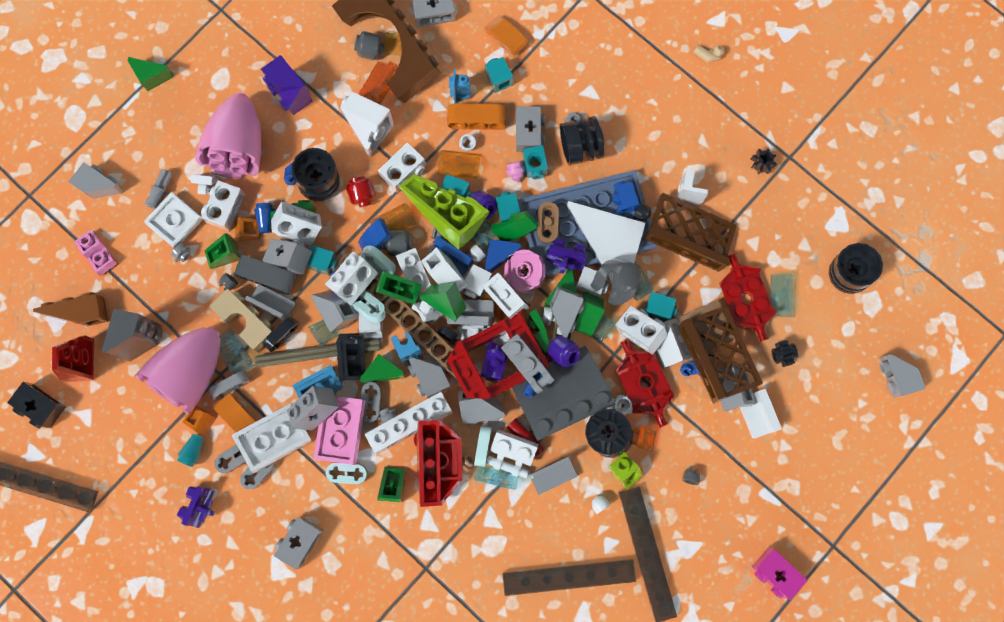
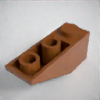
M93 292L85 293L82 297L76 299L73 297L64 298L62 302L55 304L53 302L43 303L41 307L33 309V312L87 327L108 322L105 300Z

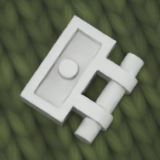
M498 429L490 450L497 453L498 456L494 458L488 455L486 464L494 466L493 469L498 471L502 469L510 472L514 477L521 476L526 478L529 470L521 468L522 463L531 466L538 444ZM504 456L515 460V465L503 461Z

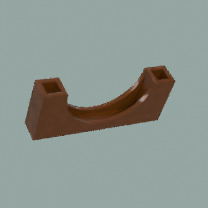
M338 0L332 7L340 19L349 26L366 18L380 17L391 21L397 29L402 45L401 59L395 74L386 84L398 100L404 103L407 102L441 73L437 67L439 63L433 55L429 56L426 52L428 49L426 44L421 39L418 40L416 38V30L411 24H406L404 21L406 17L403 12L393 6L394 0Z

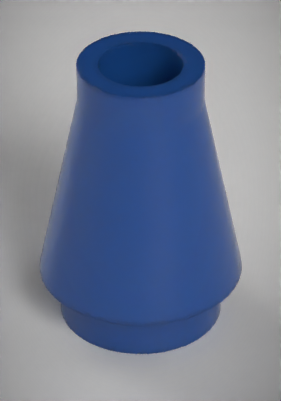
M272 203L256 204L254 212L259 233H272L271 211H275Z

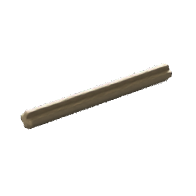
M379 339L363 341L364 353L381 350ZM337 345L255 356V364L257 367H266L336 357Z

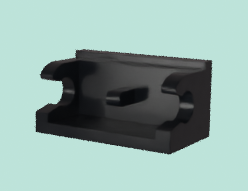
M363 333L339 334L336 340L339 381L360 380L361 375L365 372Z

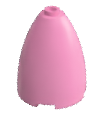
M236 93L227 98L212 114L202 132L195 160L200 166L205 165L213 169V174L227 178L243 179L244 175L251 174L255 176L259 171L262 145L261 130L256 110L246 94Z
M209 326L208 329L202 327L180 336L151 357L135 374V377L141 382L146 380L145 383L152 391L176 408L183 406V411L189 415L201 399L213 376L220 352L221 339L218 337L220 333Z

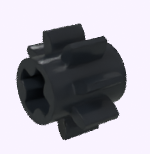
M769 148L766 151L758 149L756 155H752L750 160L754 161L751 168H755L758 174L764 171L766 174H769L771 168H775L777 165L776 162H773L776 154L773 155L769 152Z
M788 340L777 342L775 344L776 348L772 349L774 362L776 364L781 363L782 367L795 364L794 359L798 358V350L795 344H788Z

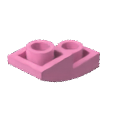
M92 229L74 241L82 255L88 259L99 276L117 265L111 253Z

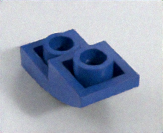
M378 218L362 234L358 241L362 251L366 246H374L382 250L381 245L392 237L385 220Z

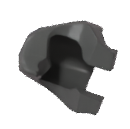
M612 259L605 261L601 265L590 286L595 291L600 290L605 285L606 276L612 272V292L607 301L613 305H621L629 301L637 292L641 273L638 266L630 261Z

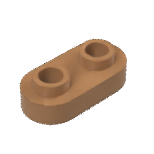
M544 202L538 209L537 223L539 225L537 227V237L543 244L553 243L558 236L559 209L552 202ZM549 211L552 213V215L550 217H546L544 213ZM549 231L551 236L545 237L543 233Z

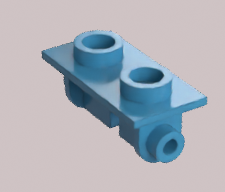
M456 69L453 71V76H449L450 97L454 98V104L457 99H468L471 95L469 77L456 74Z

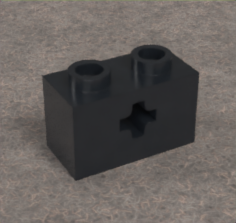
M24 381L7 402L13 407L12 411L22 417H28L30 419L29 423L39 429L41 427L51 428L66 408V406L36 385Z

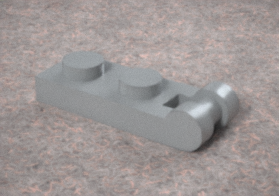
M516 334L501 347L537 394L541 393L543 387L548 383L551 384L555 381L554 377L519 334ZM541 373L543 377L537 381L534 377Z

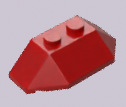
M441 419L418 420L417 479L420 507L442 506L462 481V438Z

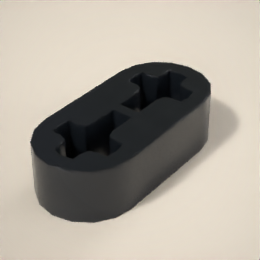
M292 316L286 318L263 341V345L270 352H273L299 327V323Z

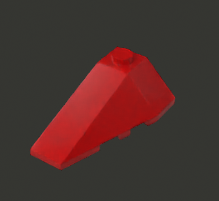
M86 335L79 336L52 347V371L59 380L67 382L94 380V338Z

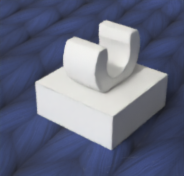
M191 175V183L199 184L198 194H210L211 185H216L218 181V176Z

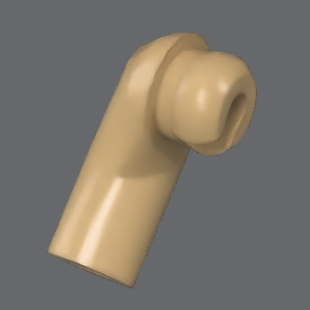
M698 45L693 54L706 62L720 60L725 50L720 45H717L712 50H706Z

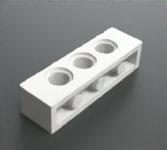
M439 392L367 432L365 436L374 453L380 454L417 432L418 420L442 419L453 412L442 392Z

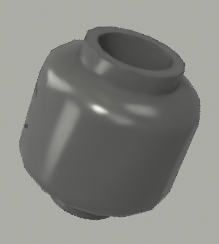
M367 31L361 32L360 35L357 34L354 51H357L359 57L376 60L378 54H383L384 43H381L380 35Z
M390 229L392 237L382 244L383 249H387L390 256H396L412 249V234H408L406 229Z

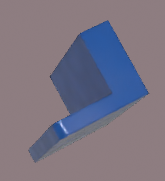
M437 236L433 242L434 248L432 251L438 248L452 260L461 276L464 277L473 264V259Z

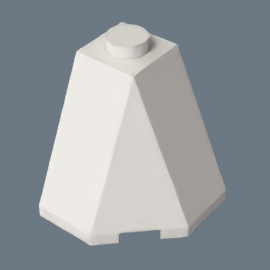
M352 92L349 97L346 96L343 99L340 108L367 155L371 157L393 128V119L388 108Z

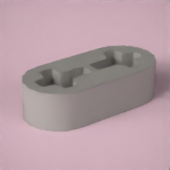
M241 371L213 385L208 390L213 400H216L243 387L250 380L246 372Z
M374 382L366 383L361 391V400H366L363 420L367 423L378 421L381 412L382 391L380 386ZM373 386L377 394H373V401H370V395L366 394V390H370V387ZM369 404H372V410L376 412L372 419L365 415V411H369Z
M237 445L229 448L215 459L214 466L218 472L230 473L246 463L242 455L236 456L241 453ZM223 458L225 460H230L231 458H233V460L228 463V469L226 467L221 468V465L223 464Z
M276 461L270 464L269 467H264L257 471L258 474L254 477L255 484H247L249 481L247 476L254 475L248 466L240 477V483L243 488L251 490L258 488L275 468Z

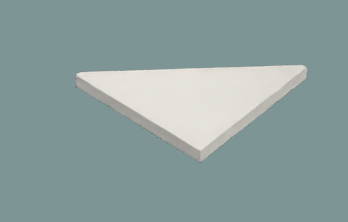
M568 201V209H570L577 225L585 235L601 265L605 261L612 259L635 262L645 223ZM610 272L608 278L612 284L613 274Z

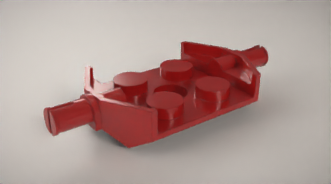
M736 253L730 254L728 258H730L729 261L732 266L731 271L719 283L730 314L737 327L753 329V331L757 332L760 342L766 341L769 338L767 337L764 325L774 316L777 310L773 309L759 273L761 268L742 266ZM742 294H748L751 297L750 304L742 302Z
M629 339L621 342L620 344L625 351L626 357L616 368L615 373H617L632 403L634 414L653 415L660 428L667 425L663 409L671 401L674 394L655 354L636 352V350L632 349ZM641 377H648L650 379L651 385L649 388L641 387L639 383Z

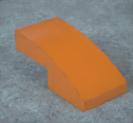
M500 15L496 16L485 26L486 32L498 40L501 47L514 56L528 44L527 39Z
M230 393L225 395L213 407L235 432L257 422Z

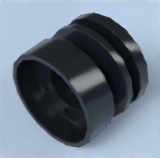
M596 116L589 117L588 122L585 118L581 119L580 129H578L575 121L560 123L562 148L569 166L582 163L583 153L586 154L589 161L594 160V154L597 159L604 158V137Z
M308 148L301 151L294 158L292 175L301 194L305 198L315 202L325 201L338 191L340 176L333 157L326 150Z
M855 243L848 245L829 265L828 275L831 283L843 293L856 294L862 292L880 277L883 269L881 255L868 244Z
M604 409L592 415L585 431L588 444L597 454L605 458L619 457L624 452L629 451L633 443L634 433L629 420L622 413L613 409ZM607 428H610L612 431H615L611 434V438H608L605 434H603L604 432H607Z

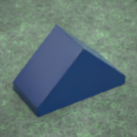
M490 239L485 270L492 273L501 267L507 260L511 259L516 251L522 250L521 245Z

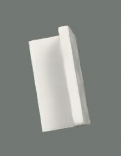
M686 170L679 182L676 198L690 205L700 206L707 197L708 190L692 187L695 171Z
M499 273L482 286L510 319L521 309L524 308L527 311L530 308Z
M679 319L663 322L668 336L656 350L662 367L666 368L678 362L692 359L678 328L680 325ZM652 331L650 335L653 336L656 332Z
M766 389L753 393L756 401L755 405L740 407L753 439L782 429Z

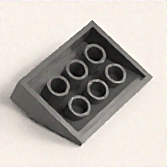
M586 345L579 348L580 357L572 366L561 367L554 361L548 362L550 367L547 370L554 377L555 381L544 386L541 393L537 394L534 392L532 398L525 396L522 392L528 382L527 380L512 387L537 441L616 404Z

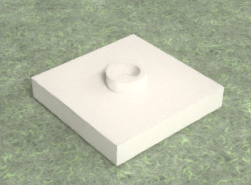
M171 192L145 219L144 223L175 248L188 237L203 219L177 195Z

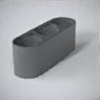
M241 255L233 273L244 280L260 284L286 295H290L297 275L290 271L246 255Z

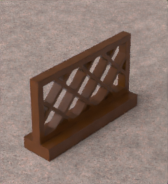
M662 193L650 229L646 233L644 240L719 272L728 265L730 259L728 254L737 225ZM664 201L671 203L674 210L667 213L663 206ZM681 211H689L693 218L685 221ZM676 213L681 223L673 226L669 215ZM664 218L669 228L662 229L656 226L658 220ZM699 219H708L711 227L704 229ZM695 221L699 231L692 234L688 223ZM683 226L687 236H679L675 229ZM724 226L728 228V235L723 237L718 227ZM713 229L718 239L711 242L706 232ZM701 234L706 244H697L694 237ZM720 242L723 253L716 252L713 244Z
M727 306L692 319L688 318L680 323L678 326L713 404L763 384ZM724 314L727 320L725 327L714 322L716 315ZM702 321L709 324L706 334L698 331L695 323ZM712 326L723 331L720 340L709 335ZM726 332L734 335L736 339L734 346L723 341ZM707 339L718 344L715 353L706 349L705 343ZM721 345L732 350L729 359L718 355ZM735 351L743 354L745 359L743 365L732 361ZM716 359L727 363L724 373L715 369L714 362ZM730 365L741 369L738 379L727 374ZM744 371L751 373L755 382L748 384L741 381ZM725 378L736 383L733 391L726 392L723 386Z

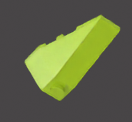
M413 174L399 185L401 191L438 232L457 249H460L474 237L489 214V211L473 198L455 194L456 191L438 187L437 183Z

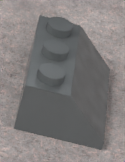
M114 309L101 352L126 361H132L157 345V342L162 337V325L141 314Z

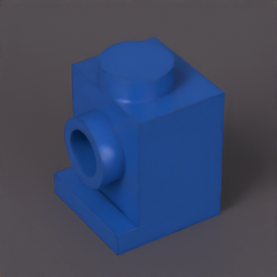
M632 181L615 183L613 185L614 193H612L614 205H618L616 214L622 215L636 211L639 207V201Z

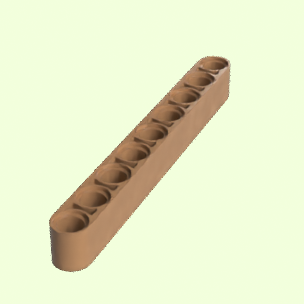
M347 254L341 258L340 266L350 254ZM376 276L366 287L365 291L375 297L380 279ZM385 295L382 298H376L384 305L385 312L456 379L447 362V358L453 351V348L423 322L403 301ZM395 303L400 304L399 311H390L391 305ZM414 318L416 321L413 326H405L406 319ZM429 332L431 334L430 339L421 341V333ZM438 346H443L446 348V352L442 356H437L434 353L435 349Z

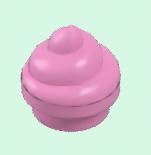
M517 161L506 164L507 169L505 171L507 175L519 183L526 171L523 162Z

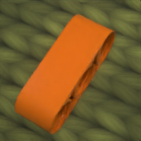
M501 104L448 105L447 126L451 129L465 130L504 129L506 127V106Z

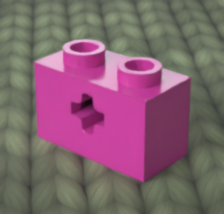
M767 548L751 566L756 571L754 575L761 582H768L773 587L771 591L779 599L791 600L808 581L774 548ZM775 571H779L780 579H776Z

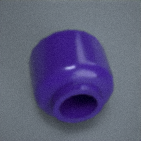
M484 191L473 192L470 197L489 211L485 220L490 219L497 210L496 198Z
M559 336L550 342L548 356L561 367H569L574 365L580 357L579 346L568 337Z

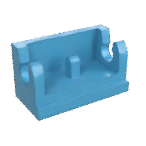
M407 332L405 336L408 339V343L404 342V345L400 343L396 335L390 338L404 365L409 363V359L412 357L417 359L423 356L419 346H416L411 335Z
M332 365L292 385L299 398L312 386L333 389L334 393L345 388L343 383L339 381V376Z

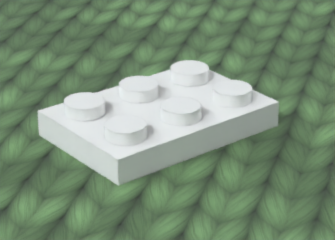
M291 404L232 434L252 474L311 442V438L306 430L292 428L287 409Z

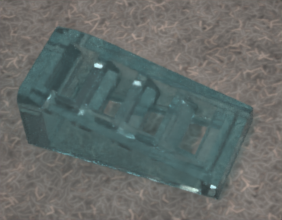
M232 329L219 336L221 339L220 353L232 374L241 371L247 372L255 366ZM230 339L233 340L232 342L223 347L224 343H226ZM236 346L235 349H233L232 351H230L229 353H227V351H229L230 349H232L233 347Z

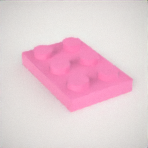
M335 396L339 407L319 424L313 459L356 465L366 400Z

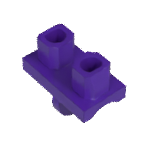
M558 238L553 244H550L546 260L554 262L553 265L561 267L560 273L564 274L565 268L573 271L574 268L583 270L587 257L585 246L576 244L573 250L565 248L566 242Z
M491 341L488 344L481 377H485L487 381L498 382L502 380L508 356L501 349L503 345H498Z
M190 486L186 492V497L191 499L189 506L180 507L177 516L182 520L181 524L199 528L207 515L214 516L216 511L210 509L213 503L211 499L215 491L200 486Z

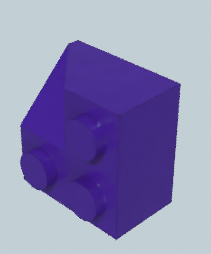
M281 55L261 68L264 74L262 79L267 85L268 90L273 96H279L281 100L278 102L285 111L290 110L295 115L313 102L305 84Z

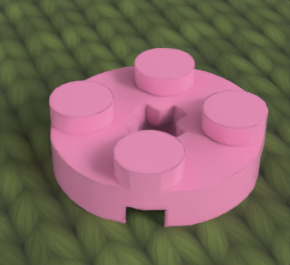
M519 250L513 254L510 260H507L504 275L506 281L510 283L513 289L521 292H531L543 285L546 267L541 255L530 250ZM525 265L529 269L527 276L521 273V269H524Z

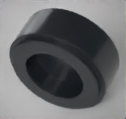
M441 326L437 332L440 337L451 344H455L459 339L457 333L447 326Z

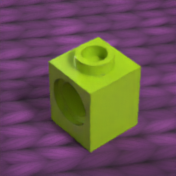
M625 452L608 466L613 476L627 490L643 476L640 467Z

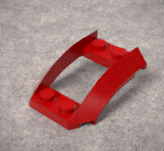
M520 312L511 319L509 317L505 320L503 319L475 335L457 341L456 346L447 358V362L467 398L489 399L526 381L519 371L486 387L468 353L506 333L510 339L519 334L546 369L550 367Z

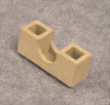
M226 289L209 307L228 324L238 317H245L246 327L239 336L253 350L259 353L265 347L263 341L273 332L274 326L266 319L262 321L257 316L259 312L251 304L247 307L243 303L245 298L239 292L235 291L233 293Z

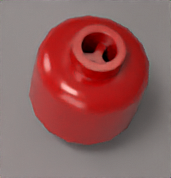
M365 176L349 180L350 184L346 186V191L350 203L353 205L358 204L359 208L371 205L370 200L376 197L372 181L365 179Z

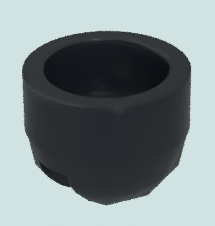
M643 202L633 216L641 221L647 220L651 216V208Z

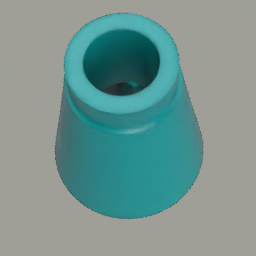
M192 434L177 454L178 458L176 461L193 467L198 462L204 438Z

